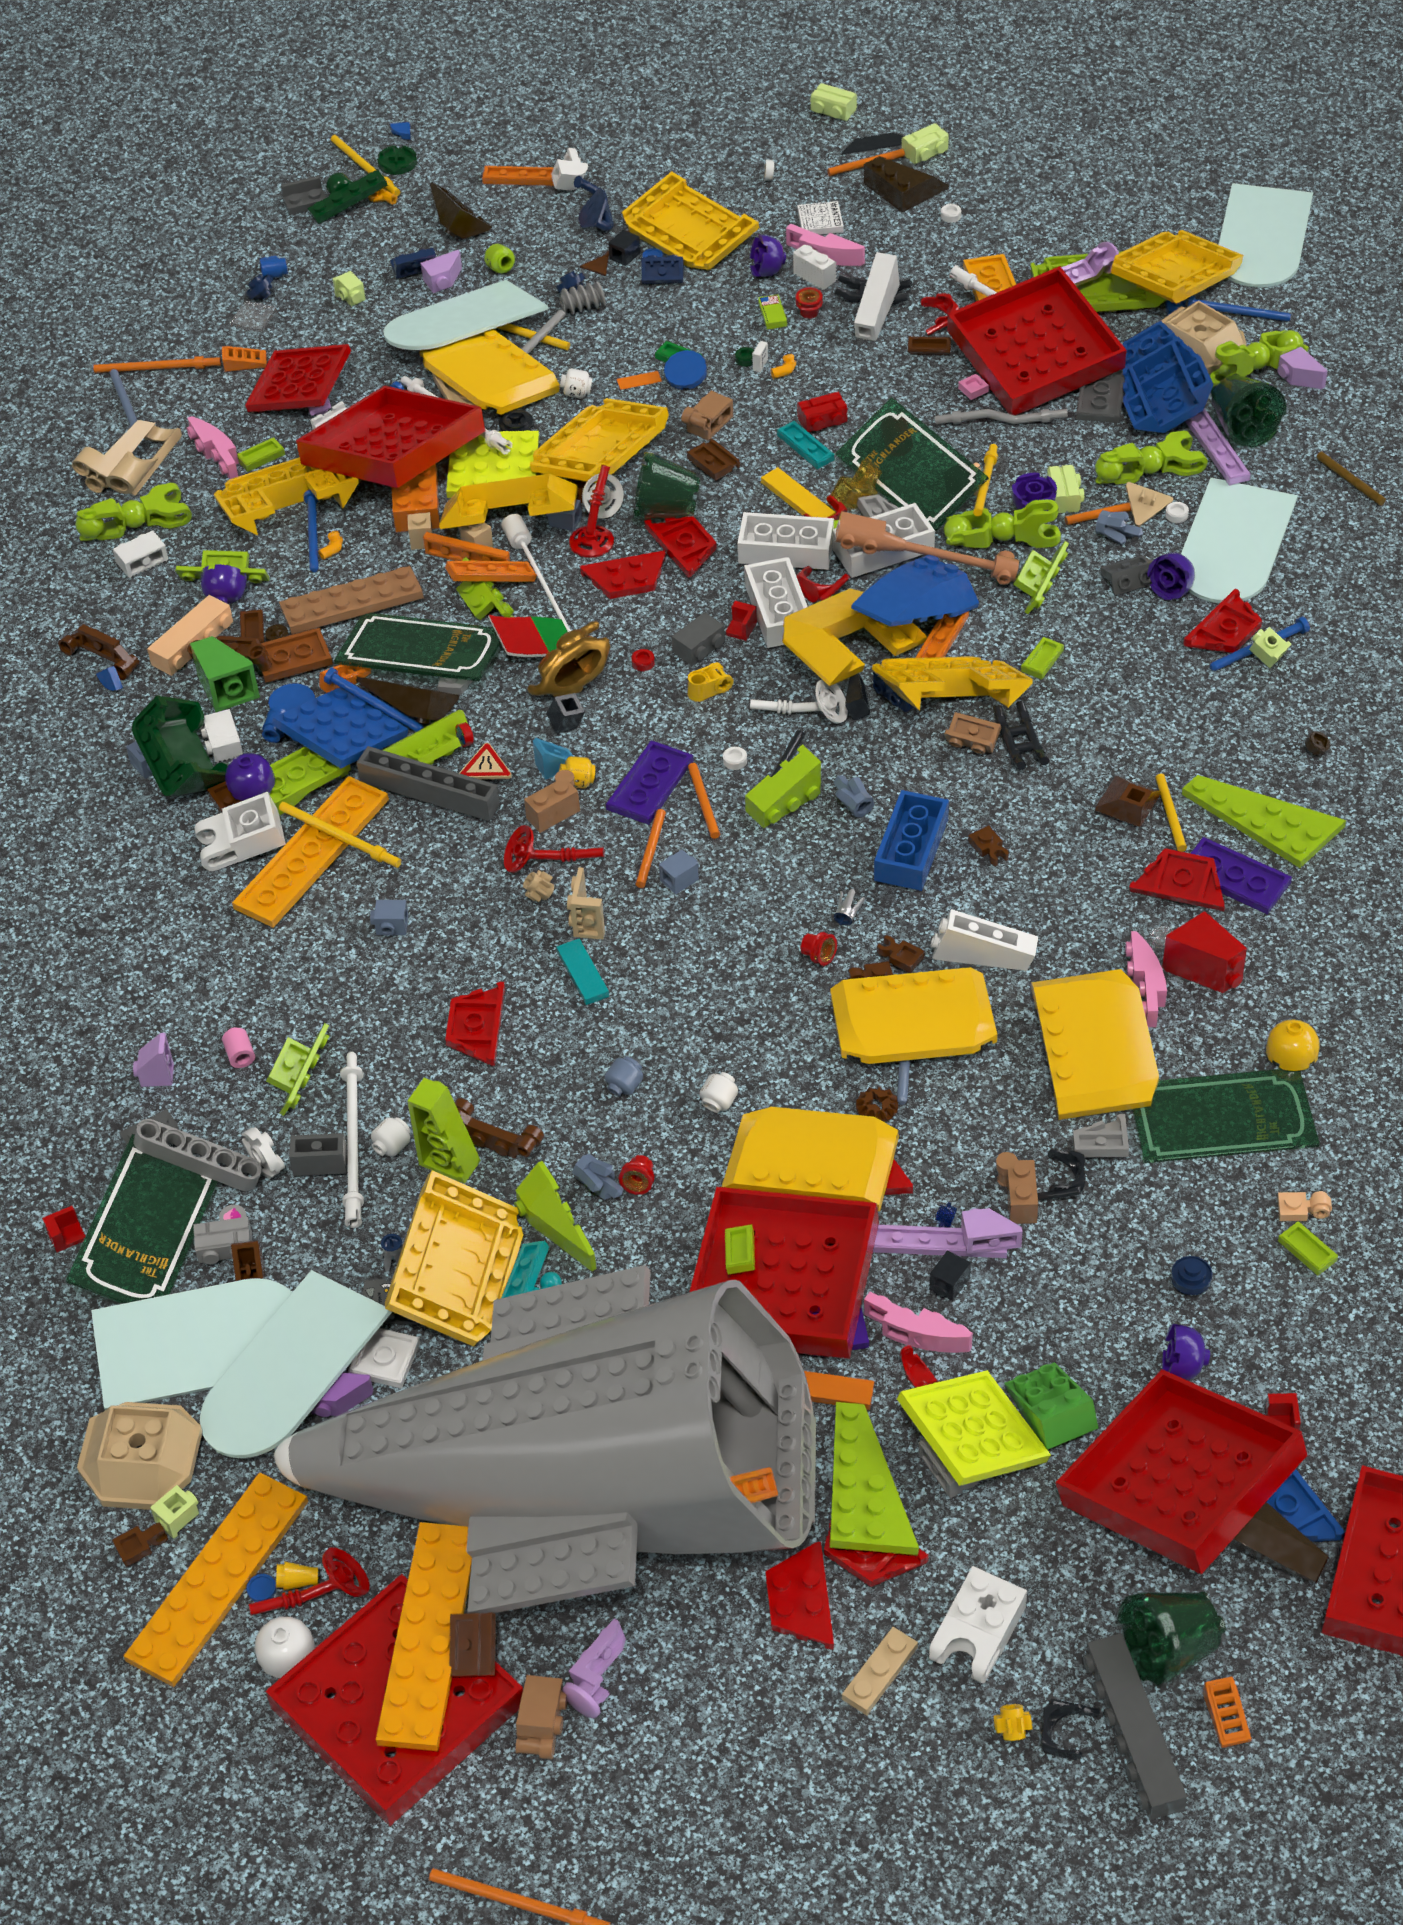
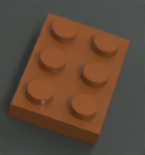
M320 628L261 643L266 648L269 654L268 658L272 663L269 670L261 671L265 683L333 664Z

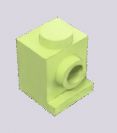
M351 271L333 278L336 297L345 300L350 306L366 300L363 283Z
M1269 627L1265 632L1260 629L1253 636L1252 640L1254 643L1249 650L1271 668L1287 652L1292 644L1289 641L1285 642Z
M176 1485L152 1505L150 1509L155 1522H160L165 1532L175 1539L178 1536L177 1532L199 1514L197 1508L199 1502L189 1490L184 1492Z

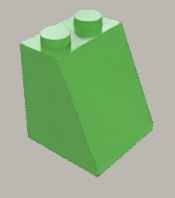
M213 636L190 643L197 676L215 712L260 698L252 661Z

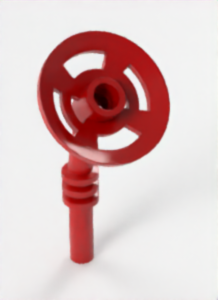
M601 465L595 490H592V493H594L591 495L592 500H589L591 506L587 526L578 528L569 538L571 550L581 557L594 558L602 556L609 552L614 545V536L611 531L596 525L599 507L603 504L601 501H604L602 496H605L604 489L610 470L609 466ZM605 538H608L606 544L600 547V545L603 544ZM584 544L592 547V550L583 549L579 545Z
M522 825L513 832L506 845L504 866L508 872L516 873L530 859L561 860L562 863L566 860L571 862L572 859L573 862H576L577 859L605 857L604 847L576 849L575 847L570 849L568 847L566 850L564 848H561V850L534 849L533 831L529 826ZM513 854L516 859L514 862L512 861Z
M328 1548L322 1555V1563L329 1576V1580L302 1591L295 1589L294 1593L288 1591L286 1595L285 1592H282L279 1597L248 1604L250 1615H256L280 1608L288 1610L289 1606L295 1608L296 1604L300 1607L302 1603L336 1589H341L354 1597H363L369 1591V1579L362 1566L350 1554L339 1548ZM354 1574L358 1580L359 1586L354 1585Z

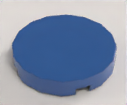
M689 350L680 351L672 355L664 367L667 382L679 390L695 388L703 382L707 374L705 359L701 354Z
M287 684L273 691L269 697L268 704L270 709L278 707L288 711L315 699L313 690L305 685Z

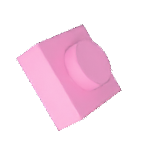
M974 374L959 381L958 389L972 400L989 392V385L977 374Z

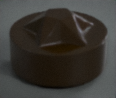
M280 624L272 625L265 631L266 641L289 636L288 629Z
M1319 731L1311 732L1305 739L1306 748L1314 755L1322 756L1330 749V740Z

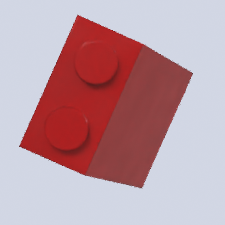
M1204 911L1166 935L1162 969L1224 993L1241 984L1247 948Z

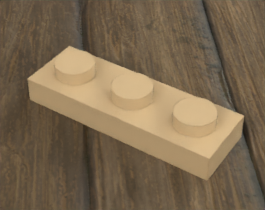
M892 1627L842 1693V1700L863 1714L868 1715L918 1648V1642Z

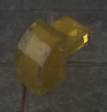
M863 459L853 478L840 476L831 496H834L837 501L842 502L846 508L857 509L859 497L873 496L878 493L874 486L882 472L870 460Z

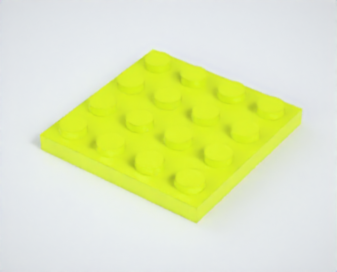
M500 431L499 433H501L503 438L512 442V448L507 445L505 446L511 450L508 454H503L496 448L486 445L485 438L480 435L452 452L449 457L447 498H451L461 486L536 476L537 473L531 471L530 462L534 461V451L539 448V431Z
M988 1370L904 1390L897 1397L900 1405L959 1486L1043 1464L1051 1456Z

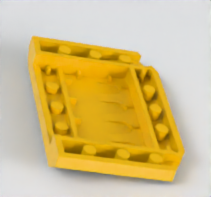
M672 171L622 211L623 219L630 233L639 236L640 239L660 249L668 256H683L685 266L710 270L759 229L758 221L746 214L740 217L688 187L686 179Z
M1179 230L1178 235L1162 232L1115 255L1111 273L1130 281L1147 292L1177 304L1235 274L1242 264L1243 255L1184 230Z
M494 329L445 346L420 350V356L423 357V364L426 369L473 404L485 410L488 407L497 409L498 414H504L559 393L560 384L551 370Z
M609 398L604 399V404L599 407L590 405L534 451V461L530 462L531 471L542 474L550 473L563 478L587 482L591 477L599 474L601 465L610 467L609 474L612 475L665 428L669 416L667 407Z
M971 967L842 980L830 989L841 1058L847 1059V1055L861 1058L863 1063L874 1064L974 1054L981 1050V1045L992 1041V1044L997 1042V1031L984 975Z
M1117 969L1031 982L1054 1089L1058 1119L1062 1120L1151 1106L1159 1083L1158 1069L1139 988L1123 970Z
M768 1107L743 1114L722 1187L877 1203V1209L880 1212L899 1133L894 1127L871 1116L781 1107Z
M432 1170L421 1189L385 1300V1309L474 1347L491 1332L494 1300L501 1299L516 1262L523 1238L522 1227L518 1226L516 1217L519 1214L518 1208Z

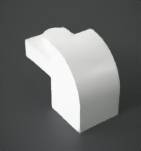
M568 148L564 160L557 159L551 174L555 189L575 190L577 188L574 186V179L577 176L582 178L585 176L588 164L581 163L575 148Z

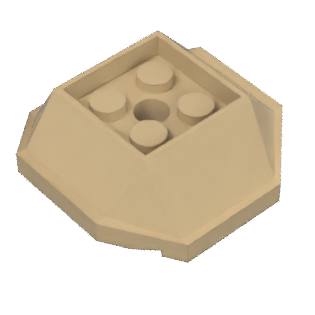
M1199 300L1188 307L1178 308L1161 320L1177 337H1180L1187 346H1190L1196 354L1201 356L1209 374L1219 369L1223 364L1215 357L1217 346L1228 341H1233L1238 346L1243 344L1247 346L1244 332L1239 330L1235 321Z
M136 1402L111 1405L104 1412L89 1419L77 1469L102 1506L151 1510L150 1507L176 1485L183 1489L191 1482L203 1431L200 1424L180 1405Z

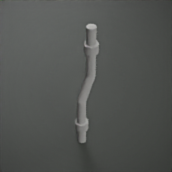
M991 409L961 412L959 410L952 411V414L935 416V423L938 425L953 422L954 425L961 424L962 421L990 418L1014 425L1037 421L1046 423L1051 422L1052 419L1067 418L1068 412L1067 409L1052 411L1043 409L1038 413L1015 416Z

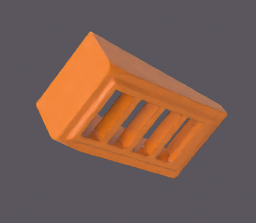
M222 346L224 370L228 372L265 368L267 365L266 350Z
M355 659L333 667L338 670L339 676L353 684L357 683V677L365 678L371 674V669ZM329 669L320 672L319 686L326 693L339 688L334 683L329 685L324 682L325 674Z
M1226 1677L1204 1683L1202 1693L1221 1748L1251 1742L1252 1738L1234 1678ZM1227 1703H1231L1232 1705L1229 1707L1218 1709V1705H1223ZM1234 1715L1236 1717V1719H1231L1227 1721L1221 1720V1718ZM1235 1727L1240 1728V1731L1225 1734L1224 1731Z

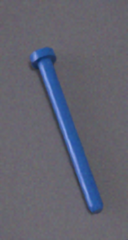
M1195 296L1189 297L1188 306L1197 302L1198 299H1195ZM1199 300L1219 312L1280 321H1290L1291 314L1286 312Z
M307 490L304 493V502L307 503L309 567L311 572L315 573L319 569L316 504L319 500L311 490Z
M1300 617L1295 620V624L1276 633L1282 639H1285L1298 632L1301 634L1308 632L1310 626L1305 617ZM1252 644L1212 662L1210 669L1217 671L1253 654L1249 650Z
M330 668L325 674V683L329 685L332 683L336 684L415 732L423 729L422 724L339 676L338 670Z

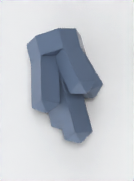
M1102 510L1099 514L1095 529L1096 534L1106 536L1120 545L1126 543V537L1140 538L1143 535L1142 528L1126 524L1129 519L1126 511L1109 512Z
M845 776L836 777L833 782L838 788L835 794L836 797L840 799L855 817H863L868 814L875 803L866 791L859 777H852L848 781Z
M591 1154L582 1156L575 1164L572 1171L574 1177L602 1199L617 1198L622 1195L623 1187L614 1181L613 1165L597 1160Z

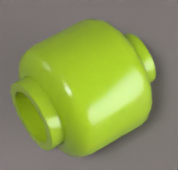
M497 243L491 245L486 250L484 260L487 267L491 270L503 274L512 269L515 263V256L508 247Z

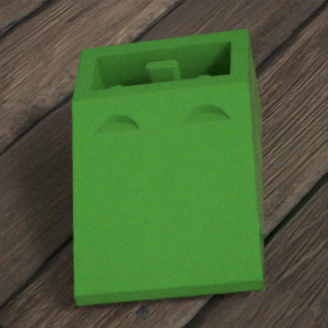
M1055 1362L1043 1365L1035 1371L1018 1375L1013 1380L1005 1382L1006 1389L1025 1421L1047 1450L1098 1429L1093 1399Z

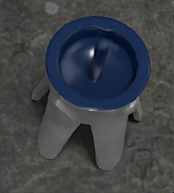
M854 889L848 892L843 902V892L840 891L838 909L834 914V919L839 925H851L857 911L865 901V898H861L851 909L855 894Z
M388 1234L381 1240V1247L383 1249L381 1259L384 1256V1268L386 1271L390 1270L392 1257L398 1263L403 1248L402 1239L397 1234Z

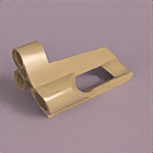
M137 420L105 454L91 447H84L72 462V467L76 473L87 477L85 483L95 493H100L104 488L110 487L119 493L135 496L182 437L180 428L163 429L155 426L154 422ZM143 438L155 442H164L152 459H139L133 455V451Z

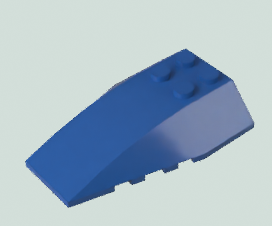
M1162 321L1155 323L1123 342V346L1126 349L1125 368H1123V375L1125 377V383H1123V390L1125 392L1123 403L1135 429L1165 433L1204 410L1214 385L1204 361L1200 355L1196 354L1190 346H1187Z
M926 555L879 576L852 603L851 609L892 627L911 624L913 619L924 622L927 621L929 616H933L934 619H943L944 614H948L947 616L956 617L977 608L979 601L965 572L958 570L956 565L945 564L939 561V558L936 556Z

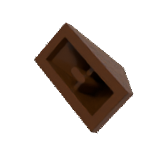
M259 1240L231 1243L235 1281L254 1278L265 1279L264 1259Z

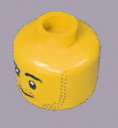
M569 756L565 764H560L559 771L569 770L574 774L575 788L585 789L590 783L593 784L595 764H591L589 758Z

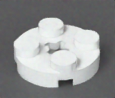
M254 1127L242 1133V1136L245 1137L242 1139V1142L249 1157L257 1160L264 1167L261 1173L265 1177L271 1179L285 1168L282 1159L277 1154H274L271 1148L274 1145L273 1141L266 1132L261 1134Z

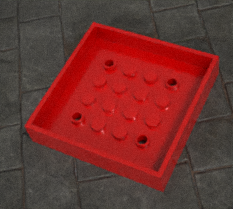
M1061 266L948 313L947 332L983 380L989 385V388L1006 411L1011 415H1018L1125 368L1126 349Z
M384 385L297 439L296 444L301 465L399 488L485 432V426L480 406Z
M716 1187L689 1292L729 1280L740 1281L790 1337L797 1353L850 1359L879 1226L877 1203ZM752 1225L754 1230L755 1270L728 1274L726 1270L725 1229Z
M1161 1369L1055 1483L1064 1507L1202 1575L1308 1455L1302 1431Z
M1362 1465L1321 1634L1403 1656V1476ZM1394 1523L1398 1525V1528H1393L1389 1524ZM1378 1599L1381 1601V1604H1375L1372 1600Z
M403 1574L398 1576L265 1691L270 1708L389 1826L395 1823L519 1710L523 1694V1686L495 1661V1676L452 1677L438 1751L377 1745L376 1737L396 1638L394 1637L398 1633L408 1579ZM458 1691L465 1692L462 1696H455V1693ZM330 1693L336 1694L333 1698H326ZM389 1752H396L394 1757H386Z

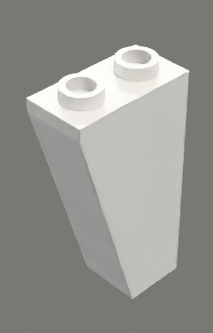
M879 252L875 255L854 322L856 338L877 340L900 286L898 262L895 255Z
M951 909L948 917L942 918L940 922L939 934L934 933L931 947L934 948L932 958L942 961L1027 971L1036 954L1038 936Z

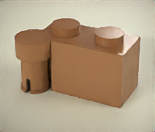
M710 391L705 397L701 398L694 408L686 407L682 413L681 421L687 424V432L709 441L733 417V399Z
M569 770L559 771L555 775L554 783L524 799L526 819L539 833L580 811L578 790L574 787V774Z
M1011 1152L999 1154L996 1159L997 1181L1001 1186L1007 1187L1009 1220L1015 1224L1037 1223L1038 1195L1034 1160H1018Z
M526 1676L516 1722V1754L539 1755L542 1759L553 1760L556 1735H561L563 1729V1716H560L561 1710H566L568 1704L567 1695L563 1692L562 1678Z

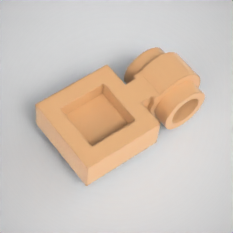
M1278 1192L1279 1221H1307L1308 1213L1313 1214L1315 1218L1323 1219L1328 1217L1332 1211L1331 1198L1326 1192H1315L1309 1200H1306V1192Z

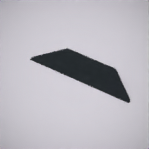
M887 133L856 138L841 154L902 145V138L905 136Z

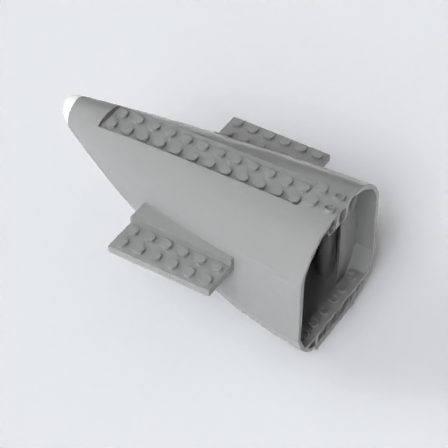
M646 1265L494 1300L491 1341L484 1344L483 1361L393 1393L298 1431L286 1438L277 1447L274 1459L277 1468L283 1476L304 1488L420 1520L468 1527L466 1552L472 1557L467 1612L480 1614L498 1613L635 1586L636 1552L665 1554L748 1553L790 1549L800 1546L805 1541L812 1523H815L816 1418L813 1413L806 1376L790 1337L740 1281H725L649 1305L651 1270ZM767 1467L772 1468L778 1490V1496L750 1503L730 1480L731 1476Z

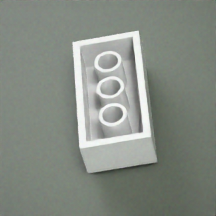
M916 503L869 517L886 521L885 531L903 538L907 542L935 547V530ZM836 528L833 529V551L851 578L923 555L905 550L876 551L874 554H867L863 551V548L856 546L851 549H845L841 546V543L835 542Z
M744 512L738 538V563L754 564L789 557L792 567L795 568L810 566L812 569L829 570L833 548L834 518Z
M789 557L744 565L745 587L751 604L757 606V620L767 648L785 645L782 642L784 617L808 607Z

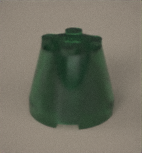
M1233 374L1223 379L1218 385H1215L1210 392L1212 396L1211 405L1227 436L1238 445L1253 448L1266 443L1278 432L1277 427L1283 415H1286L1287 406L1283 394L1276 387L1266 382Z
M644 452L643 459L646 465L642 464L640 468L635 495V504L638 510H633V519L658 520L689 517V514L694 515L696 501L693 499L694 492L698 493L700 479L696 477V473L654 453Z
M1204 1591L1199 1593L1140 1592L1127 1596L1120 1604L1117 1622L1123 1624L1125 1642L1142 1681L1149 1680L1155 1683L1156 1686L1172 1681L1215 1652L1220 1646L1222 1634L1226 1632L1224 1619L1217 1614L1209 1595Z

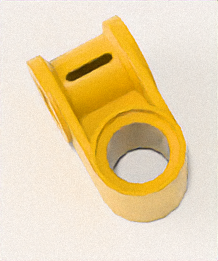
M718 662L692 671L688 675V697L692 701L701 702L717 694L725 693L732 687L733 678L723 671V666Z

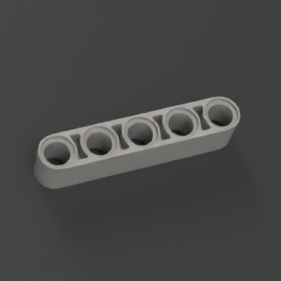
M144 1119L137 1125L133 1141L134 1146L145 1154L241 1191H251L258 1184L262 1168L260 1163L251 1157L152 1119ZM142 1134H149V1135H151L152 1137H151V1138H147V1137H144ZM167 1144H175L177 1147L173 1148ZM193 1153H198L202 1155V1157H196L193 1155ZM217 1163H224L228 1167H221ZM243 1173H250L252 1177H247Z

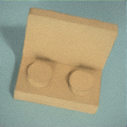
M579 867L577 876L572 877L571 890L573 894L568 895L567 910H571L569 926L573 927L574 937L604 939L605 926L602 899L587 898L584 868Z

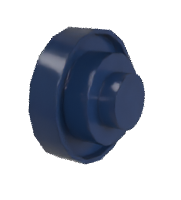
M572 271L559 278L561 283L555 287L558 293L564 288L569 293L570 287H574L577 291L578 286L583 285L582 281L586 278L583 272L576 275Z
M259 274L247 284L249 289L245 294L249 299L255 297L256 300L259 298L264 300L272 293L270 289L273 279L269 274L264 277Z
M1186 1256L1174 1263L1171 1280L1178 1291L1188 1295H1197L1207 1291L1210 1287L1213 1272L1211 1266L1202 1258Z

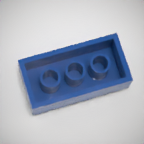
M901 790L874 860V881L919 891L923 890L948 822L949 800Z

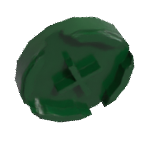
M397 145L389 146L379 152L377 159L378 168L390 175L410 172L417 164L416 152L404 145L402 148H397Z

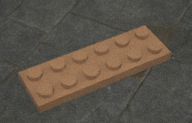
M411 566L386 573H378L364 579H356L342 585H334L331 588L320 591H312L309 594L298 597H290L287 600L280 601L279 604L291 634L419 600L424 598Z

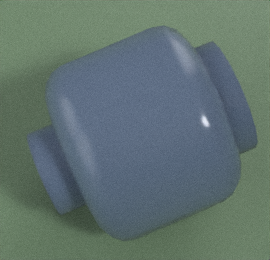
M628 1056L615 1059L604 1076L608 1084L607 1089L619 1097L621 1094H633L643 1079L642 1066Z

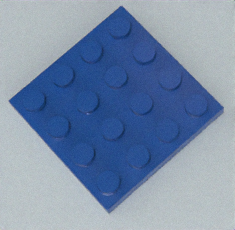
M341 687L273 717L272 723L274 727L340 769L359 760L368 746L383 749L406 738L408 735V728Z

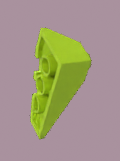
M538 1162L516 1189L517 1201L514 1202V1205L518 1208L519 1216H525L532 1227L589 1270H596L593 1249L580 1225L573 1226L574 1219L570 1212L571 1209L567 1202L562 1204L557 1192L559 1186L544 1162Z

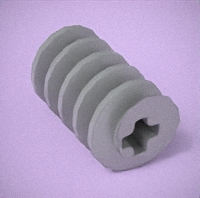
M598 281L594 282L593 287L590 283H587L585 289L582 285H579L577 291L574 287H570L569 293L565 288L561 290L560 304L565 316L567 309L574 314L576 307L581 313L583 312V306H586L588 311H590L591 304H594L596 309H599V302H602L604 307L606 305L605 295Z

